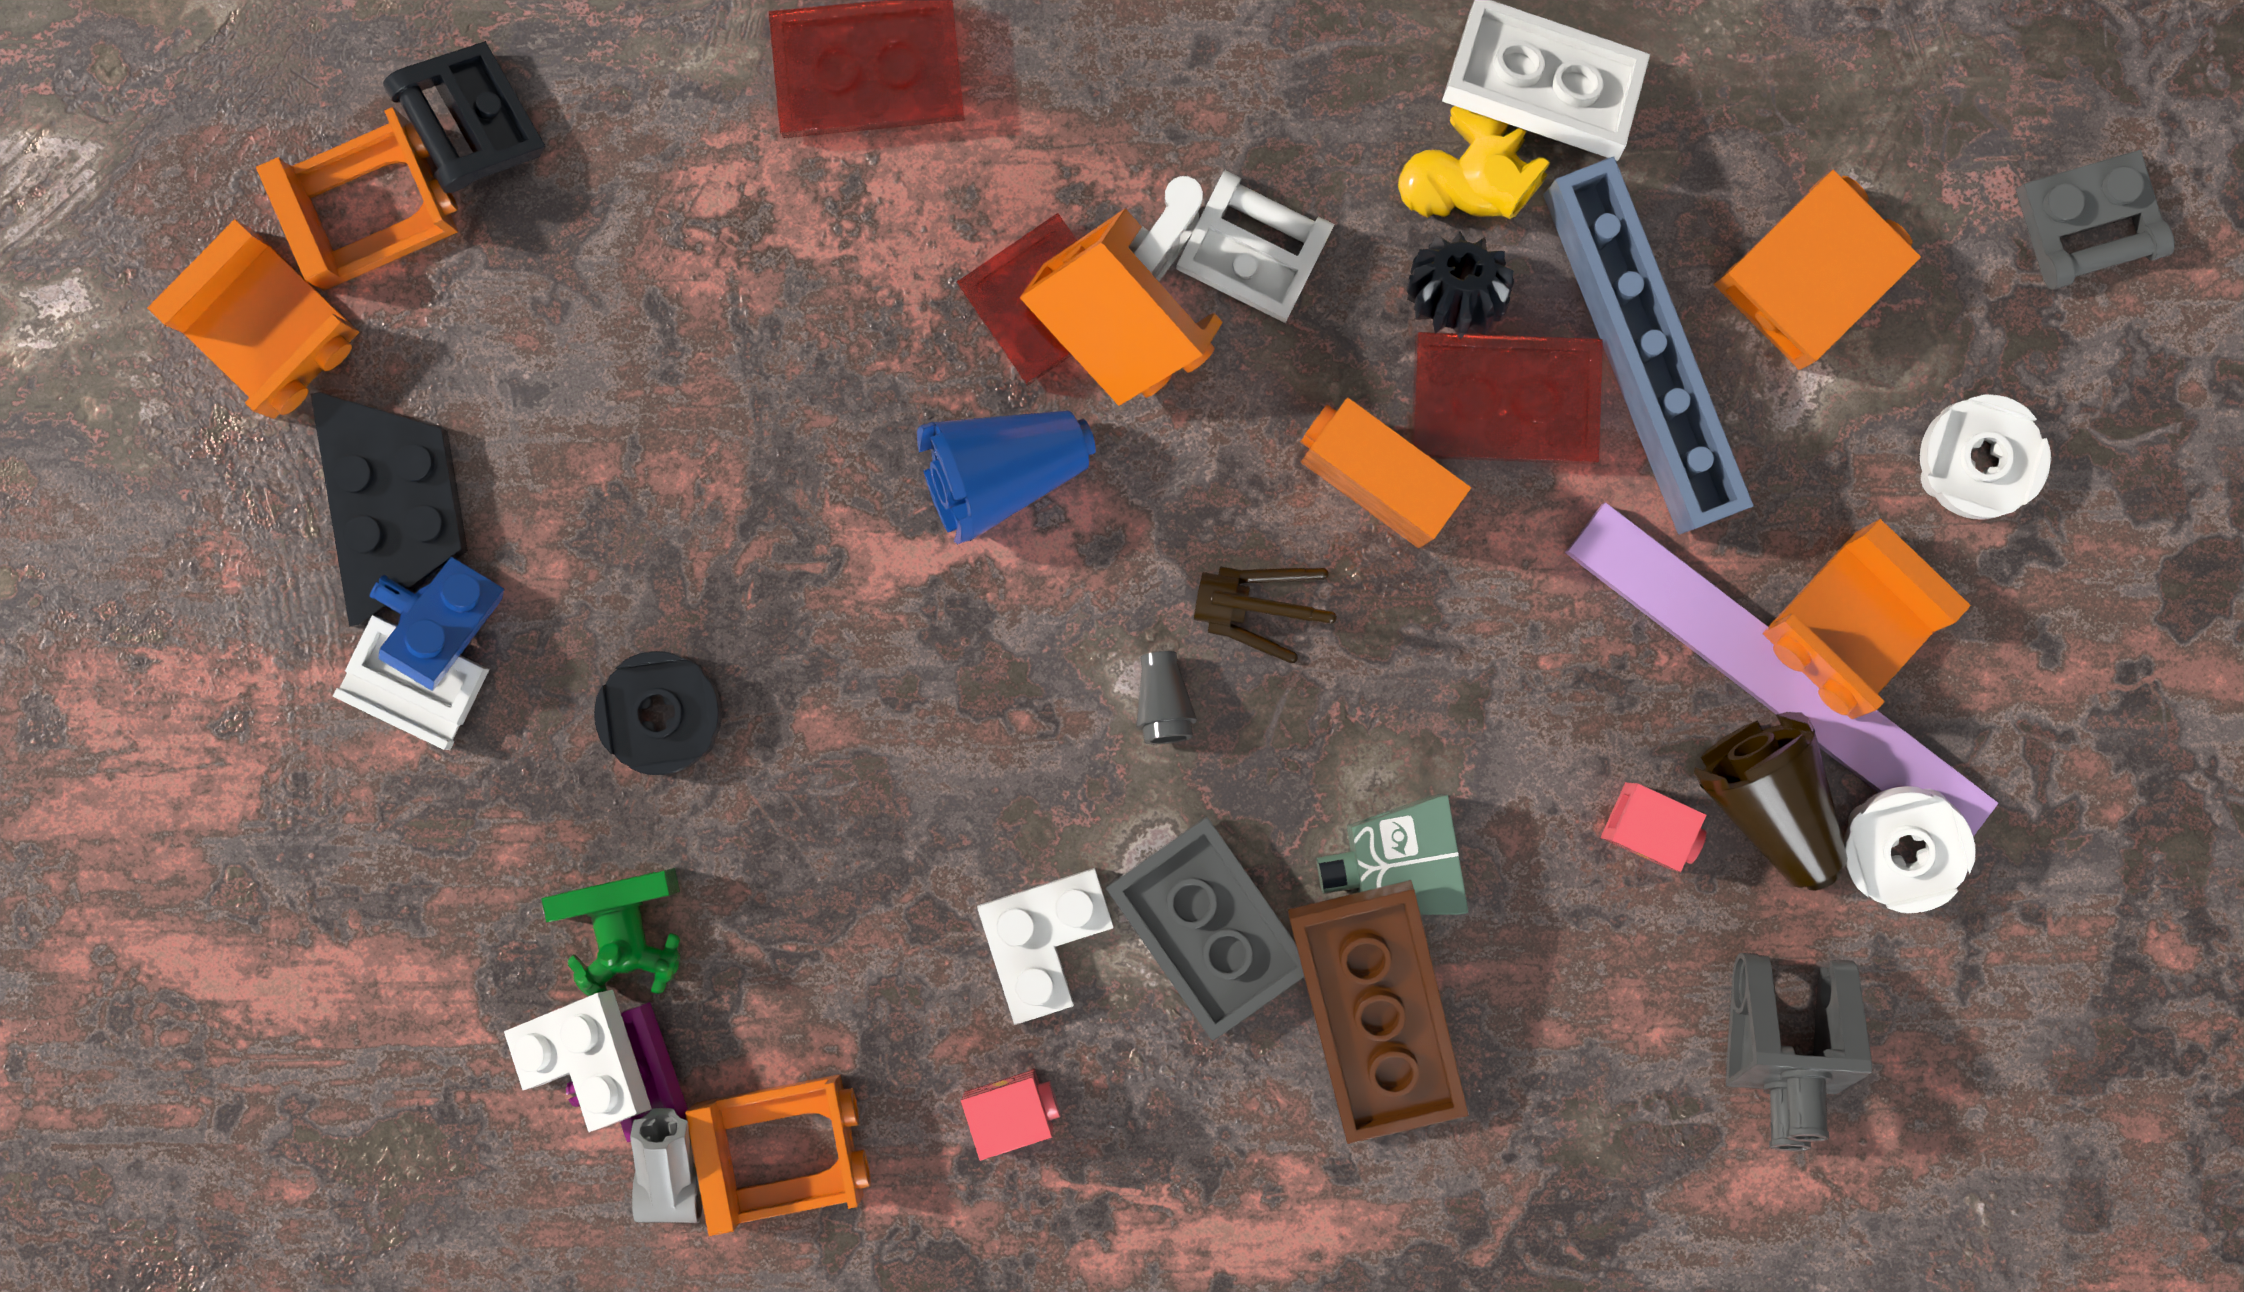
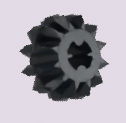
M1461 231L1452 240V243L1436 236L1433 242L1429 244L1428 249H1419L1418 255L1413 259L1411 275L1409 276L1406 290L1408 293L1407 300L1415 303V319H1433L1432 324L1435 334L1447 327L1454 329L1460 340L1468 332L1469 328L1484 335L1488 328L1492 326L1493 321L1501 320L1509 306V296L1514 285V271L1505 267V251H1487L1485 237L1476 243L1467 242Z

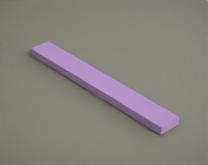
M1607 503L1601 504L1565 551L1573 560L1773 713L1802 712L1809 718L1815 729L1819 748L1878 793L1887 789L1904 786L1939 791L1961 812L1973 836L1998 805L1997 801L1878 710L1851 720L1847 715H1841L1829 708L1818 694L1819 688L1802 671L1792 670L1775 655L1773 651L1774 644L1762 634L1768 626Z

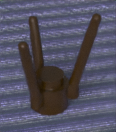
M1220 566L1219 574L1203 572L1196 600L1194 620L1209 623L1208 633L1230 637L1270 656L1293 664L1298 660V655L1295 652L1231 622L1244 623L1246 610L1328 624L1336 621V614L1332 611L1315 609L1314 607L1250 597V587L1239 584L1324 580L1329 576V572L1326 568L1238 570Z

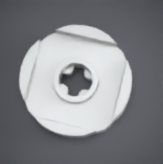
M1980 395L1946 407L1931 422L1923 437L1920 448L1922 487L1929 495L1936 497L1942 506L1962 517L1980 520L2014 512L2020 506L2027 504L2035 498L2046 482L2051 463V450L2047 438L2042 439L2039 428L2033 422L2037 419L2031 411L2021 403L2008 397ZM1983 441H1987L1992 444L1990 454L1999 458L1997 467H1988L1981 473L1975 468V462L1971 459L1972 449L1980 448Z
M1912 786L1887 789L1870 797L1864 804L1857 806L1848 818V828L1843 841L1848 857L1846 866L1856 887L1867 897L1869 895L1875 901L1885 904L1888 909L1901 913H1918L1935 909L1947 903L1958 892L1957 887L1964 881L1967 871L1970 874L1974 865L1975 842L1971 829L1961 812L1939 791ZM1906 835H1911L1914 841L1924 840L1926 842V848L1917 851V861L1912 864H1906L1901 855L1891 856V848L1897 846L1899 838Z

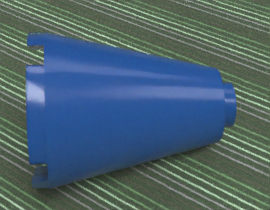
M1069 410L938 421L921 425L917 429L919 453L930 449L933 459L930 462V468L923 470L931 497L946 531L949 533L957 530L954 539L957 545L975 539L1088 469L1089 455L1096 452L1095 441L1089 424L1084 418L1077 420Z

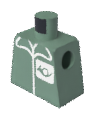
M1430 795L1347 825V833L1351 851L1316 857L1319 881L1323 894L1357 888L1359 893L1411 880L1420 915H1460L1469 913L1448 795Z

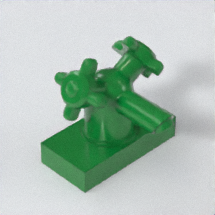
M675 868L541 898L546 923L584 914L587 917H591L599 949L597 959L589 966H586L573 954L567 962L569 968L574 972V982L588 997L599 992L608 991L605 984L617 973H630L638 968L655 974L651 992L655 994L663 993L667 982L673 979L679 969L680 953L678 946L680 938L678 935L670 933L664 950L647 945L639 905H643L642 901L680 892Z

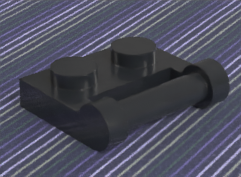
M486 41L401 68L391 73L383 81V86L394 103H401L438 168L435 172V178L445 193L459 191L475 180L539 158L546 147ZM436 87L473 153L462 157L458 155L425 97L423 90Z

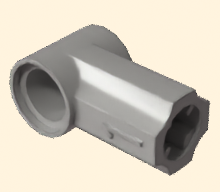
M652 1109L643 1118L633 1121L630 1135L635 1164L632 1190L634 1221L636 1223H699L703 1204L696 1167L693 1164L688 1121L677 1116L674 1109Z

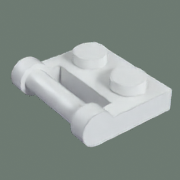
M1225 170L1177 263L1176 269L1286 323L1335 224L1319 216L1316 221H1313L1241 185L1242 178ZM1230 206L1303 242L1304 245L1299 255L1296 256L1222 219L1225 211Z
M1189 176L1174 178L1168 184L1165 190L1166 208L1150 231L1142 226L1128 247L1158 281L1162 279L1185 247L1199 221L1198 210L1202 204L1203 191L1200 184Z

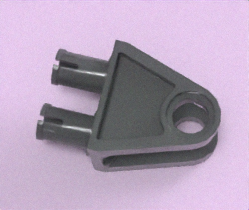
M1739 953L1736 957L1732 974L1726 1087L1763 1089V1092L1770 1094L1771 1141H1769V1148L1779 1151H1807L1811 1149V1142L1829 1139L1827 1128V1094H1838L1872 1074V1059L1857 965L1852 960L1837 959L1834 961L1830 960L1829 968L1821 967L1817 985L1813 1056L1795 1055L1793 1047L1781 1045L1770 958L1758 955L1757 953Z

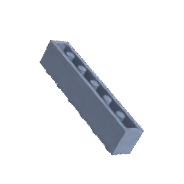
M1608 158L1555 179L1543 194V197L1678 535L1753 507L1615 158Z

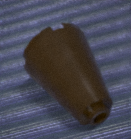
M1784 712L1775 714L1780 722V725L1762 730L1758 720L1744 725L1723 737L1701 756L1706 768L1701 770L1695 767V777L1704 791L1793 887H1807L1808 890L1816 891L1832 885L1841 877V869L1847 863L1848 857L1815 729L1811 721L1802 712Z

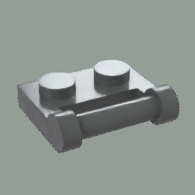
M2141 149L2024 183L2015 189L2042 277L2047 287L2051 290L2072 285L2077 276L2142 257L2154 261L2171 256L2174 252V236L2169 225L2162 219ZM2132 218L2136 231L2134 235L2069 254L2063 250L2061 238Z

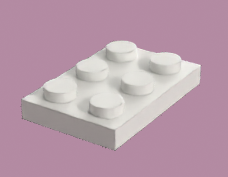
M1474 0L1442 102L1607 158L1614 157L1618 161L1627 144L1650 54L1492 0Z

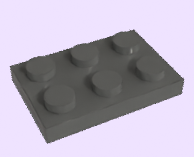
M1207 816L1106 886V890L1212 1042L1304 978L1295 941Z

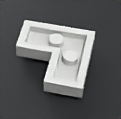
M1095 868L977 906L1014 1025L1074 1006L1056 946L1114 928Z
M613 989L596 993L504 1031L522 1090L535 1088L570 1074L588 1132L610 1126L652 1109Z

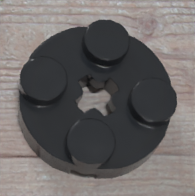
M650 651L639 653L625 659L615 668L617 670L609 676L606 684L602 685L596 697L594 708L596 730L602 745L611 755H615L621 763L629 766L628 768L647 775L677 773L691 767L712 750L715 738L721 727L722 704L715 683L700 664L670 652ZM662 695L665 705L674 706L675 716L667 720V728L658 732L655 723L644 721L642 714L643 709L652 707V697Z

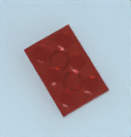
M879 0L768 11L779 128L783 138L965 121L953 0Z
M1418 332L1415 335L1411 444L1430 458L1568 464L1598 463L1603 339L1465 334L1460 340L1456 333L1435 334Z

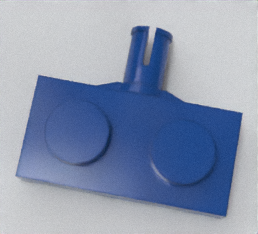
M453 557L447 561L429 585L423 587L415 594L389 579L388 576H381L379 583L376 582L372 588L370 598L376 599L401 616L398 626L380 647L379 660L433 691L502 601L504 588Z

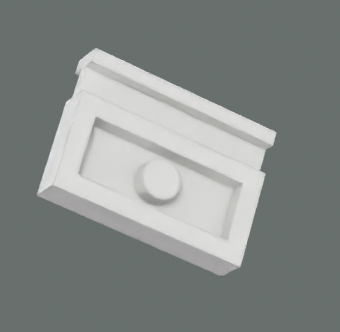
M372 615L345 670L347 674L340 688H336L333 697L443 750H451L460 725H463L490 669L460 655L436 688L431 691L379 660L380 647L398 625L382 617Z

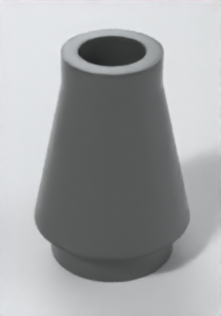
M1159 651L1142 655L1140 657L1142 670L1136 729L1143 730L1144 743L1151 745L1170 744L1193 738L1192 724L1197 722V718L1178 666L1177 653L1174 651Z

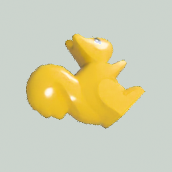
M1453 106L1450 110L1452 115L1450 123L1470 146L1460 159L1442 150H1425L1414 154L1404 165L1399 176L1398 189L1402 201L1411 211L1415 210L1427 218L1433 214L1446 217L1454 207L1477 217L1498 215L1508 219L1515 217L1546 180L1547 174L1545 170L1550 165V162L1546 158L1539 157L1527 164L1517 156L1516 153L1525 141L1523 138L1526 134L1525 129L1518 128L1504 136L1509 124Z

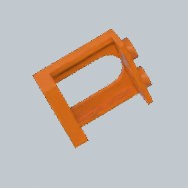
M393 107L384 110L389 124L291 166L277 157L256 166L304 279L323 291L458 233L450 214L458 210L453 193L443 192L426 160L430 154L413 124ZM394 163L407 164L424 201L419 210L406 220L333 251L311 198L383 166Z
M841 1074L696 1102L685 1112L709 1236L734 1232L740 1223L846 1202L848 1209L858 1207L864 1196L863 1188L871 1187V1175L866 1152L864 1149L855 1151L851 1131L852 1126L859 1125L856 1096L853 1088L843 1089ZM806 1113H816L830 1118L839 1158L831 1168L815 1174L737 1189L726 1129Z

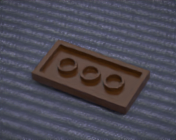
M1408 880L1288 909L1347 1144L1469 1116L1412 881Z

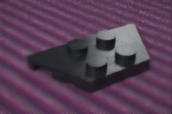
M321 392L311 393L349 627H363L368 625L372 615H376L387 607L376 599L370 598L371 590L376 582L379 583L381 576L386 575L389 579L413 592L425 583L426 578L438 568H443L451 557L457 559L468 551L448 431Z

